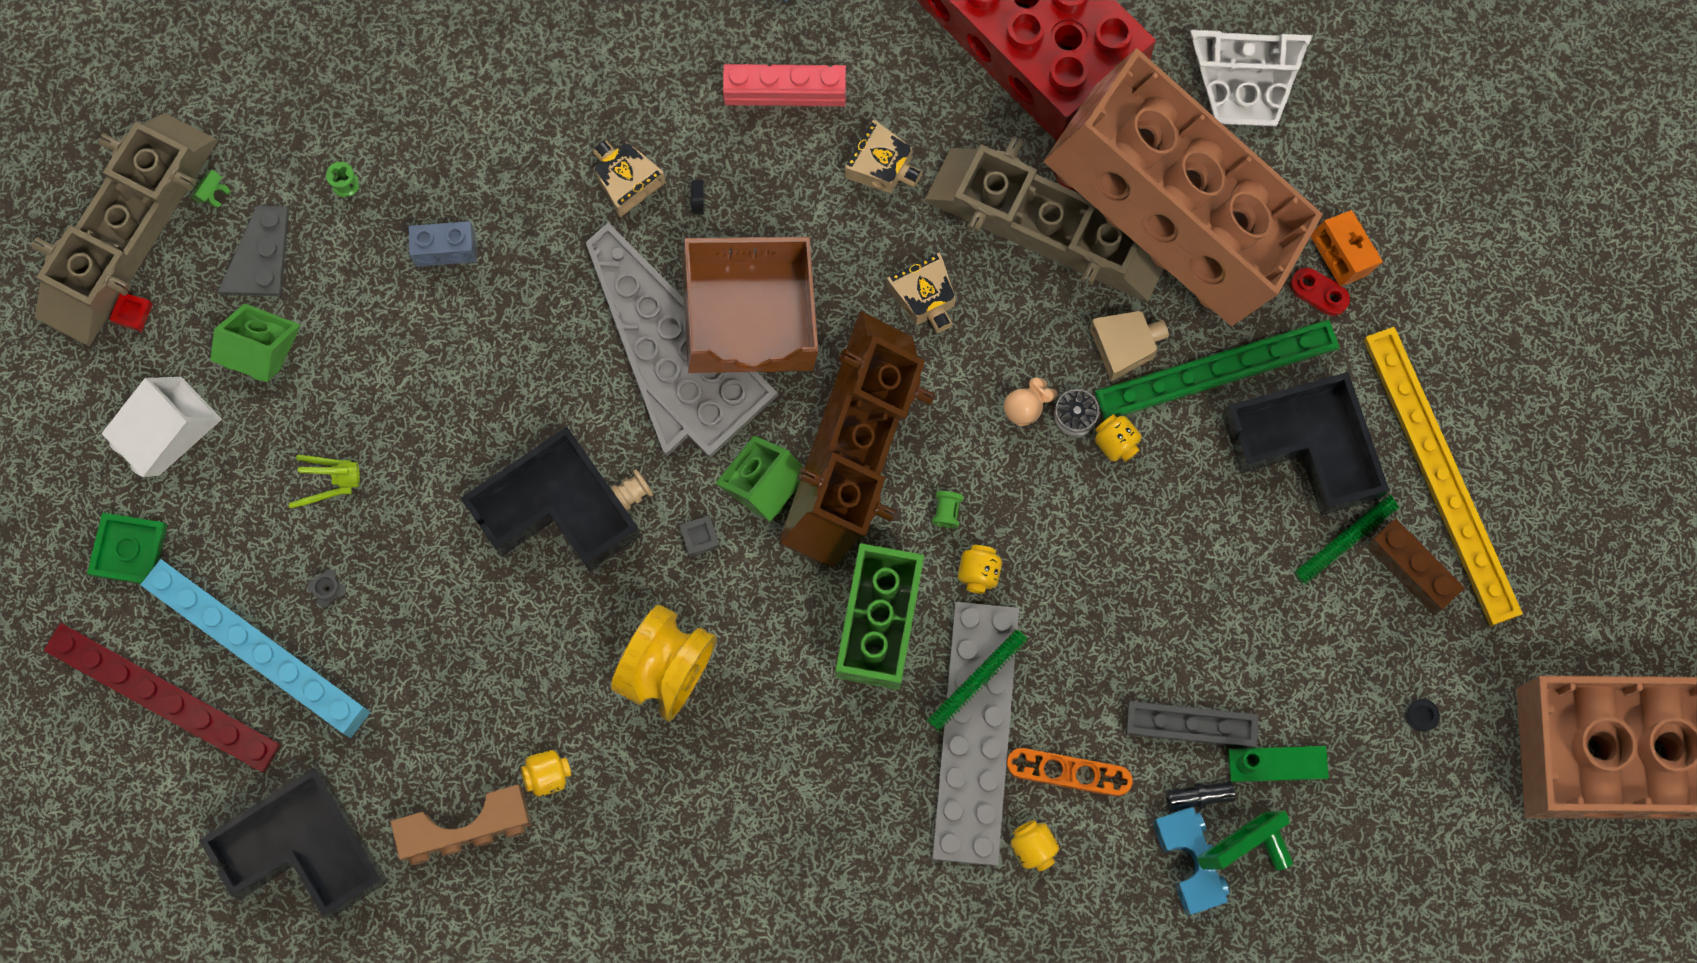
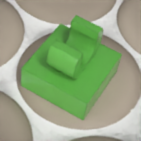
M210 170L204 174L189 197L198 203H204L207 200L209 205L218 208L221 206V203L215 200L214 192L219 190L228 195L230 189L224 184H218L222 176Z

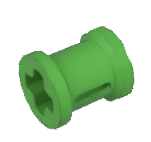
M336 162L328 168L326 172L327 181L338 196H353L359 188L358 178L348 163Z
M937 491L935 498L938 499L936 515L932 518V525L957 529L959 527V521H957L959 505L963 502L964 496L955 492Z

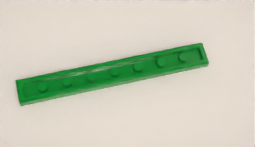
M1328 319L1096 390L1094 394L1105 421L1113 414L1116 417L1131 414L1339 350L1340 346Z

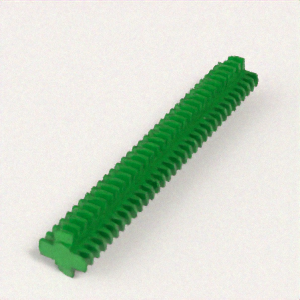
M1388 494V497L1386 496L1385 499H1382V502L1380 501L1379 504L1373 507L1374 509H1370L1371 511L1365 513V516H1361L1362 519L1359 518V521H1355L1356 523H1353V526L1350 525V528L1344 530V533L1342 532L1341 535H1338V538L1336 537L1335 540L1329 542V545L1327 544L1326 547H1323V550L1321 549L1308 562L1302 564V567L1300 566L1299 569H1296L1294 574L1302 585L1303 582L1307 584L1310 581L1309 577L1312 580L1316 574H1319V571L1321 572L1322 569H1325V566L1327 567L1331 562L1333 563L1334 559L1339 558L1349 547L1351 548L1358 540L1360 541L1367 533L1387 519L1389 515L1398 510L1400 507L1393 496Z
M1015 629L1000 644L1001 646H998L986 658L987 660L983 661L984 663L941 704L942 706L938 707V710L930 715L926 720L927 723L940 732L939 728L943 729L942 725L946 726L945 722L948 724L947 719L951 721L950 716L954 718L953 713L957 715L956 711L960 712L958 708L963 709L961 705L965 706L964 702L968 704L967 699L971 701L970 696L974 697L973 693L976 695L975 691L979 692L978 688L982 689L981 685L985 686L984 682L988 683L987 679L991 680L990 676L993 678V673L996 675L995 670L999 672L998 667L1002 669L1001 665L1005 666L1003 662L1007 663L1006 659L1010 661L1009 656L1013 658L1012 653L1016 655L1015 650L1019 652L1017 648L1021 649L1020 645L1024 646L1023 642L1027 643V636Z

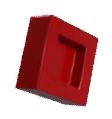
M119 294L109 320L113 324L142 332L153 304L150 300L130 294L123 296Z

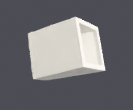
M182 377L144 378L102 432V435L110 442V447L130 463V468L136 474L142 477L159 476L222 419Z

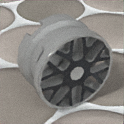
M1072 389L1065 392L1058 399L1054 410V421L1057 428L1071 437H1080L1088 434L1094 428L1099 416V405L1095 397L1082 389Z

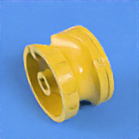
M658 604L645 617L629 642L614 673L611 690L638 705H641L646 699H658V713L663 719L670 722L684 706L705 670L716 645L717 636L711 632L708 633L707 630L701 627L697 628L692 634L681 632L676 624L678 614Z

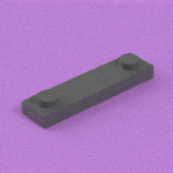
M1129 701L1125 735L1256 748L1259 714Z

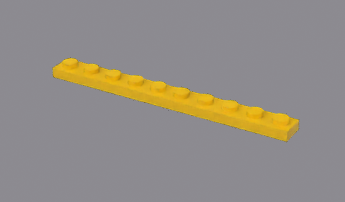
M1395 327L1365 337L1363 340L1489 626L1492 627L1522 615V610Z

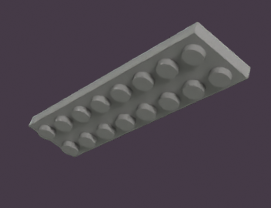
M955 602L947 698L984 663L983 661L987 660L986 658L998 646H1001L1000 644L1015 629H1018L1019 608ZM1013 653V658L1009 656L1010 661L1006 659L1007 663L1003 662L1005 666L1001 665L1002 669L998 667L999 672L995 670L996 675L993 673V678L990 676L991 680L987 679L988 683L984 682L985 686L981 685L982 689L978 688L980 691H975L977 694L973 693L974 697L970 696L971 701L967 699L968 704L964 702L965 706L961 705L963 709L958 708L960 712L956 711L957 715L953 713L954 718L950 716L951 721L947 719L948 724L945 722L932 860L998 866L1015 655Z

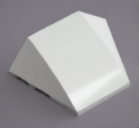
M1190 30L1213 116L1221 124L1277 126L1296 74L1302 64L1301 61L1313 35L1282 34L1277 36Z

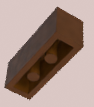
M1394 519L1366 546L1433 616L1445 608L1465 589L1397 519Z

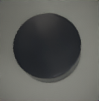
M1418 699L1412 702L1406 709V721L1415 731L1427 732L1436 727L1439 722V710L1430 700Z

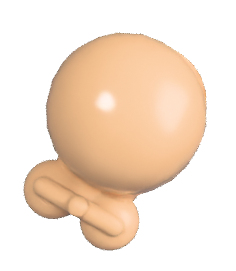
M1033 378L1029 382L1030 388L1014 390L1006 397L1004 412L1010 421L1019 426L1032 424L1040 417L1043 403L1052 402L1057 399V391L1047 388V381L1044 378Z

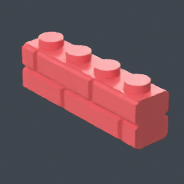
M724 64L725 105L845 106L846 65H833L832 67L828 65H771L769 67L768 65Z

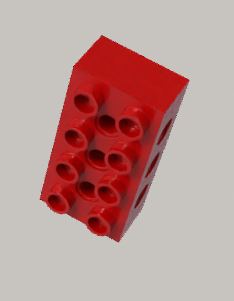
M916 0L1056 142L1096 84L1136 48L1151 59L1156 40L1116 0ZM1018 5H1025V6H1027V7H1029V8H1022V7H1019ZM1059 46H1066L1071 50L1061 49Z

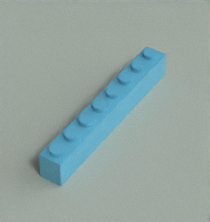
M160 559L141 583V586L349 738L354 735L370 714L369 710Z

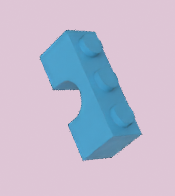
M1191 807L1154 820L1152 823L1163 853L1180 849L1189 853L1194 860L1195 868L1193 875L1188 880L1175 884L1186 916L1227 903L1226 895L1230 893L1224 876H1218L1216 869H1201L1197 860L1199 855L1213 847L1212 844L1207 845L1203 832L1206 831V826L1202 815L1195 813L1194 808Z

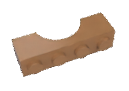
M519 784L486 793L485 804L480 815L472 823L459 829L441 828L424 812L390 821L399 859L405 862L409 861L410 865L427 862L430 860L429 855L437 852H442V856L459 853L462 851L461 845L473 842L474 847L494 842L493 836L505 833L506 838L519 836L526 833L524 827L532 825L524 791Z

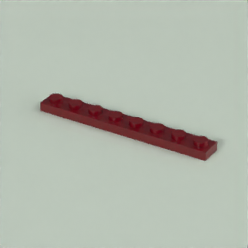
M62 623L59 624L43 650L264 774L281 747L279 743Z

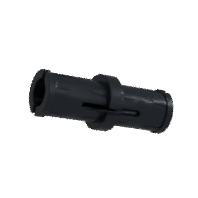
M1231 781L1203 785L1200 782L1195 783L1193 787L1166 790V796H1169L1166 797V802L1170 811L1196 806L1198 809H1204L1210 804L1234 802L1235 797L1231 795H1235Z

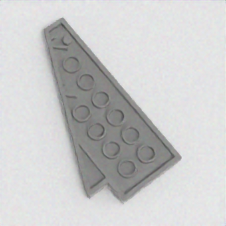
M607 223L585 243L663 453L668 456L689 437L710 459L778 396V392L758 372L688 373L684 298Z

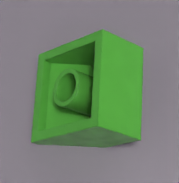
M244 303L214 329L210 361L218 363L227 369L247 374L255 380L268 382L280 371L301 325Z
M754 435L715 484L753 513L771 522L781 512L783 505L798 489L800 483L798 475L801 474L799 471L803 466L788 450Z

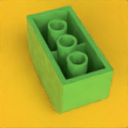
M859 544L836 666V679L900 690L924 555Z

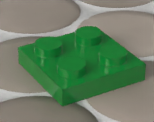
M102 512L87 574L92 577L141 585L160 560L168 525L164 522Z

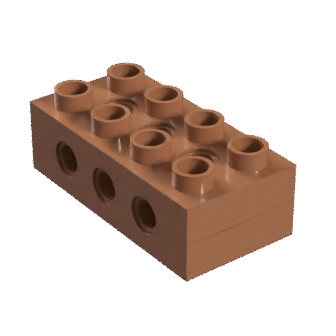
M1137 48L1094 86L1043 161L1057 174L1062 183L1074 188L1104 215L1110 225L1121 229L1150 255L1157 266L1169 271L1196 295L1204 307L1213 310L1231 327L1279 294L1323 215Z
M1539 676L1517 688L1525 818L1697 820V677ZM1589 739L1594 740L1601 749L1600 760L1593 757L1587 747ZM1656 740L1664 745L1667 753L1666 760L1656 753L1654 748Z

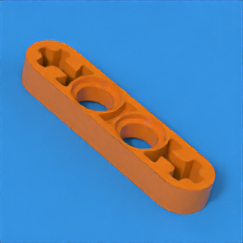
M1026 748L1013 750L1009 754L1006 763L1008 772L1018 779L1109 796H1122L1131 789L1133 784L1131 773L1124 767ZM1019 755H1024L1026 762L1036 763L1035 757H1041L1042 760L1038 767L1039 776L1032 775L1035 768L1025 767L1023 772H1018L1017 766L1012 764V759L1017 760ZM1048 761H1057L1062 767L1061 776L1056 779L1049 778L1044 772V765ZM1089 767L1094 773L1093 782L1088 785L1081 784L1076 778L1078 768ZM1100 769H1105L1104 776L1110 778L1114 777L1116 772L1121 773V779L1126 780V785H1121L1119 790H1115L1113 783L1103 781V788L1097 787L1100 780Z

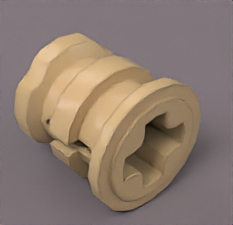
M636 469L633 471L634 476L628 479L626 477L622 480L623 484L611 487L627 511L631 509V504L635 501L637 504L643 501L641 497L644 495L653 496L650 487Z

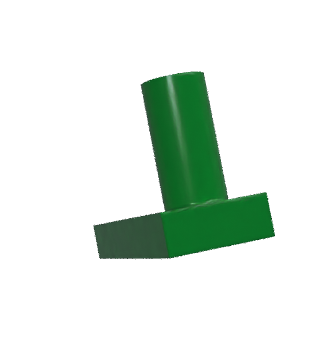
M1326 746L1227 750L1229 779L1232 783L1329 779Z
M1265 811L1199 855L1197 860L1201 869H1224L1262 842L1275 870L1278 871L1290 867L1294 862L1280 833L1283 827L1291 823L1286 811Z

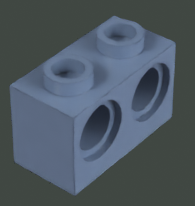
M471 221L409 226L410 257L416 267L477 262L476 232Z

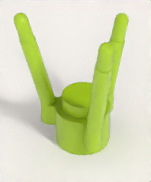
M297 455L296 459L298 461L332 466L299 467L297 471L310 474H331L332 484L338 485L339 488L289 503L288 507L304 506L340 494H352V487H359L360 485L359 463L352 462L351 460Z

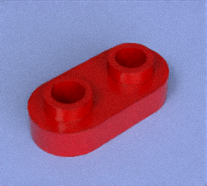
M1312 268L1298 270L1291 279L1290 287L1293 294L1326 315H1340L1349 305L1350 296L1348 291L1343 286L1340 287L1338 283ZM1303 279L1311 280L1312 286H1306L1303 283ZM1329 295L1338 296L1339 302L1331 301Z

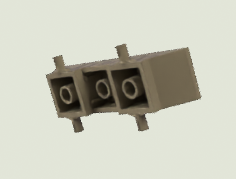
M166 113L144 124L135 121L128 134L121 138L120 141L103 133L101 135L103 139L99 138L98 144L113 151L111 161L103 172L107 178L75 227L69 225L62 238L55 242L54 245L40 237L35 238L38 244L32 243V249L46 255L45 264L36 277L40 281L34 318L88 347L113 310L119 294L125 296L128 293L125 289L130 290L131 285L129 283L187 190L191 191L193 189L192 185H196L195 177L218 142L216 138Z
M1012 137L1006 151L993 150L982 144L979 149H950L925 198V202L970 222L967 228L970 231L974 228V233H979L980 229L984 228L1082 273L1081 281L1086 283L1089 276L1088 285H1093L1094 280H1097L1148 303L1163 269L1157 266L1150 255L1121 229L1110 225L1104 215L1081 194L1037 175V169L1024 164L1017 157L1024 144L1023 140L1019 138L1017 142V137Z

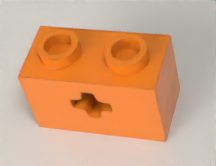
M1352 210L1324 220L1310 236L1340 287L1369 275L1383 262Z

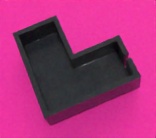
M1348 372L1230 404L1222 414L1230 441L1237 440L1233 450L1241 474L1301 457L1321 516L1379 500L1389 491Z
M565 427L461 497V500L501 557L552 522H555L589 572L641 537L639 528L568 427Z
M312 768L199 840L212 865L221 868L217 873L230 896L243 899L291 867H294L322 916L332 919L388 883V880L326 776L316 768Z

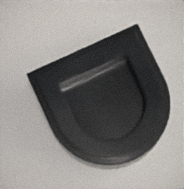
M693 180L691 182V211L693 215L705 214V186L703 180Z

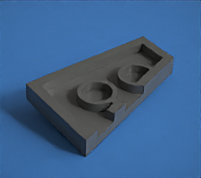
M256 206L218 290L220 295L282 296L289 208L287 206Z

